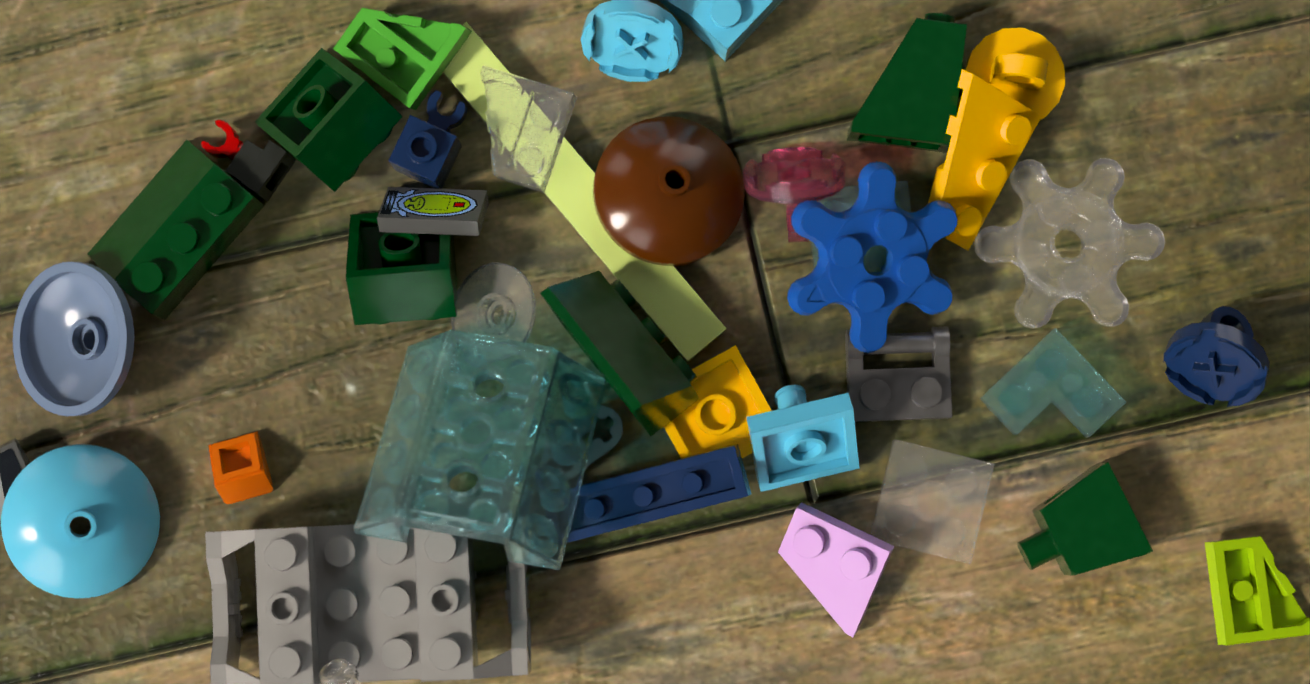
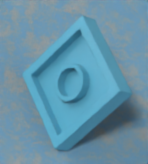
M795 384L787 385L780 388L774 394V401L778 407L777 410L746 417L755 472L761 492L860 468L854 409L849 393L807 402L804 387Z

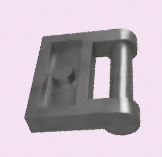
M948 326L932 327L931 332L887 334L883 347L871 353L861 352L856 349L850 341V330H846L847 393H849L854 409L855 422L952 418L949 356L950 333ZM932 353V367L863 370V355Z

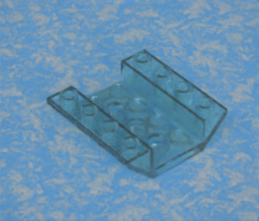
M454 330L446 331L408 346L354 526L355 534L406 543L410 527L501 543L505 546L508 561L560 570L606 387V379L551 346ZM485 380H497L504 385L501 392L493 397H482L475 392L477 386ZM470 472L478 477L477 484L471 490L457 492L449 487L451 479L459 473Z

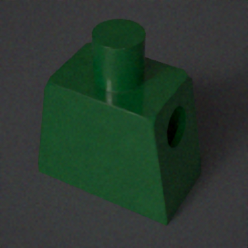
M1109 462L1098 463L1090 467L1035 507L1032 511L1041 531L1017 542L1019 551L1030 570L1056 559L1064 575L1070 576L1146 555L1153 551Z

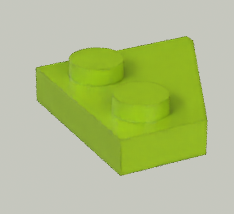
M1261 536L1204 542L1218 645L1227 646L1310 635V618L1306 617L1292 595L1295 589L1287 576L1276 568L1274 556Z

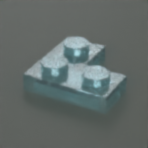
M1056 328L1047 333L979 398L1013 435L1019 434L1052 402L1085 438L1093 435L1126 403L1117 391Z

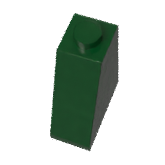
M942 13L925 14L924 19L916 18L848 129L847 140L947 153L951 135L946 134L950 115L957 114L960 89L957 86L963 64L967 24L955 23V17Z

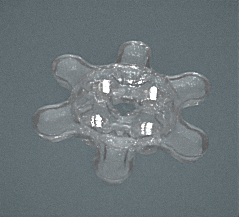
M1100 158L1094 161L1089 166L1082 183L1072 188L1060 187L1053 183L1046 168L1036 160L1026 159L1014 166L1010 174V183L1022 201L1023 211L1021 217L1011 226L1000 227L992 225L985 227L975 237L974 248L978 257L986 263L1010 262L1018 266L1023 272L1025 288L1021 296L1016 300L1014 312L1018 322L1024 327L1035 329L1046 325L1051 319L1057 304L1069 298L1079 299L1085 303L1090 309L1093 319L1104 327H1115L1126 320L1129 314V303L1117 286L1116 276L1118 269L1129 260L1148 261L1158 257L1165 247V237L1161 229L1152 223L1129 224L1117 216L1114 209V198L1125 180L1124 170L1117 161L1110 158ZM1069 230L1079 236L1082 247L1076 257L1060 256L1061 254L1055 247V236L1059 232Z

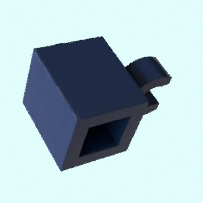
M436 90L430 95L427 102V112L430 116L428 121L425 122L410 115L388 161L395 171L432 188L442 189L462 147L458 137L449 132L450 129L456 128L463 123L467 115V106L460 101L452 115H441L438 112V107L442 102L443 95Z

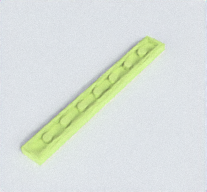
M467 22L464 23L463 26H466L472 32L446 67L443 74L616 279L621 281L638 305L688 363L725 332L727 328L674 266L651 264L635 258L625 252L610 238L603 228L595 209L593 198L595 173L471 26Z

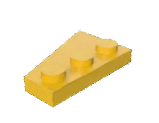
M962 69L957 86L963 89L957 115H950L946 134L951 135L945 162L936 169L928 203L940 200L953 206L958 218L957 226L945 239L968 251L1042 116L977 75Z

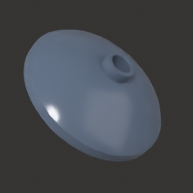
M62 262L47 268L26 289L14 320L13 353L23 386L37 404L45 410L60 416H84L94 413L108 404L122 387L130 369L135 341L133 319L123 291L107 272L89 263Z

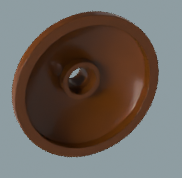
M654 117L627 127L609 143L595 171L593 198L595 209L603 228L620 248L633 257L651 264L678 266L690 264L709 256L730 237L741 217L744 205V181L740 166L733 152L712 130L685 118ZM676 175L682 180L683 186L679 189H672L666 184L665 177Z

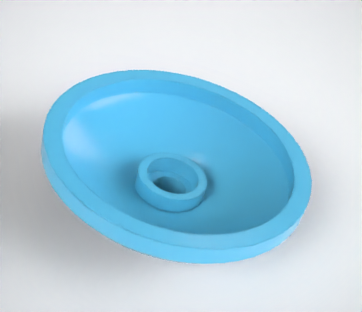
M73 444L58 447L31 461L22 469L11 484L5 497L1 514V532L4 546L17 570L38 588L67 598L97 597L112 592L132 580L151 557L157 543L160 528L157 497L151 483L142 470L122 454L106 447L91 444ZM79 516L86 517L91 523L90 530L81 535L74 533L70 527L71 521Z

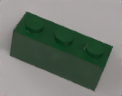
M186 140L87 255L102 270L107 272L121 289L149 313L165 320L264 205L191 142Z
M596 271L549 286L540 293L563 327L650 436H653L699 400L696 391L691 385L698 377L680 355H677L672 360L661 347L667 339L649 316L640 322L630 309L636 301L619 279L610 284L600 271Z

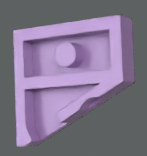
M801 502L796 507L778 553L847 635L854 637L859 630L894 546Z

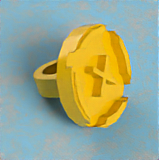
M1023 27L1003 28L985 36L970 53L964 69L977 75L1041 115L1040 120L1044 119L1059 103L1065 87L1064 63L1056 47L1042 34Z

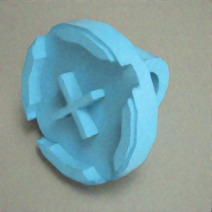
M611 0L599 4L588 13L581 35L583 54L590 61L592 57L595 62L600 64L599 70L606 75L627 82H647L658 79L659 73L666 71L668 68L669 72L677 67L684 43L682 27L674 16L657 4L651 3L650 0Z

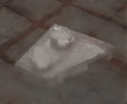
M483 65L480 73L481 81L485 85L488 111H485L487 131L491 134L492 148L490 149L493 175L498 179L545 193L578 97L574 92Z

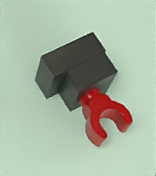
M216 120L215 124L226 132L227 139L225 143L219 147H214L208 142L202 141L201 146L214 157H228L232 159L226 172L252 192L269 201L296 160L287 151L270 140L263 150L249 140L243 143L239 140L238 134L232 126L225 121Z

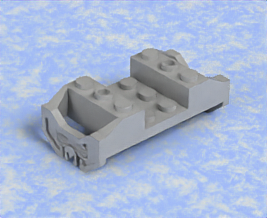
M524 516L205 532L206 560L212 591L213 643L210 660L211 684H335L412 679L428 682L529 675L531 672V618L527 608H530L528 589L529 577H526L528 553ZM472 531L505 542L507 544L509 564L506 565L507 589L505 590V599L508 603V620L511 623V649L481 665H478L476 623L478 612H476L475 601L476 571H474ZM255 541L260 677H255L239 669L241 637H243L241 623L243 622L240 613V600H242L240 592L241 578L238 579L235 551Z

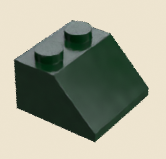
M321 48L258 117L255 123L318 179L336 192L344 182L355 175L359 165L371 151L389 137L393 127L403 116L366 80Z
M379 212L350 214L345 278L354 325L387 324L389 322L437 320L440 318L457 317V275L454 235L379 232L377 221Z

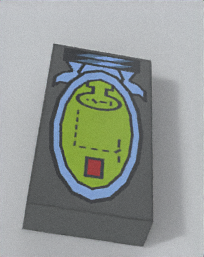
M388 187L377 216L379 232L479 236L489 206L487 190Z

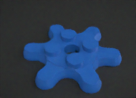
M879 161L870 162L859 173L858 198L848 210L834 212L827 209L821 202L805 200L794 208L791 215V224L794 231L799 236L807 238L814 243L818 250L819 258L816 267L810 274L797 279L791 284L787 295L789 306L794 312L809 316L815 314L828 304L837 303L843 305L851 316L850 341L856 349L865 353L875 352L883 347L887 339L888 318L891 312L900 304L912 303L930 315L939 314L947 310L951 305L952 289L950 284L930 272L927 257L929 250L935 242L949 236L955 230L958 220L953 206L940 200L930 202L916 212L903 211L895 201L896 174L892 167ZM882 246L887 252L881 272H867L863 264L866 252L871 247Z

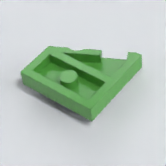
M361 8L333 49L408 108L416 110L472 31L461 24H450L409 15H397L385 11Z

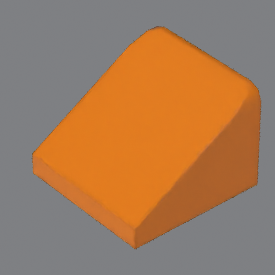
M258 431L208 445L214 485L224 503L233 504L273 491L272 478Z

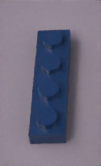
M738 444L549 493L540 496L539 499L553 547L751 495V490Z

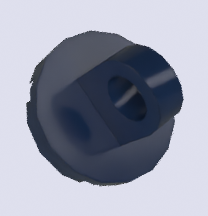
M1221 306L1204 317L1201 323H1192L1178 329L1168 341L1163 360L1167 365L1165 373L1169 381L1184 395L1200 403L1214 405L1215 400L1228 401L1227 406H1240L1255 400L1265 388L1270 365L1264 348L1253 339V331L1246 317L1238 310L1228 306Z

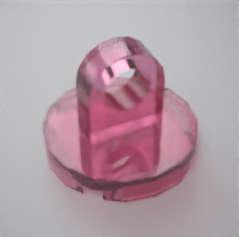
M812 147L775 149L762 154V162L756 164V161L753 159L746 163L743 169L744 188L748 195L758 200L785 204L788 243L808 242L809 239L799 236L792 227L791 215L793 210L799 203L805 200L818 201L833 196L842 190L846 182V165L837 154L832 153L831 159L823 158L822 150H816V148Z

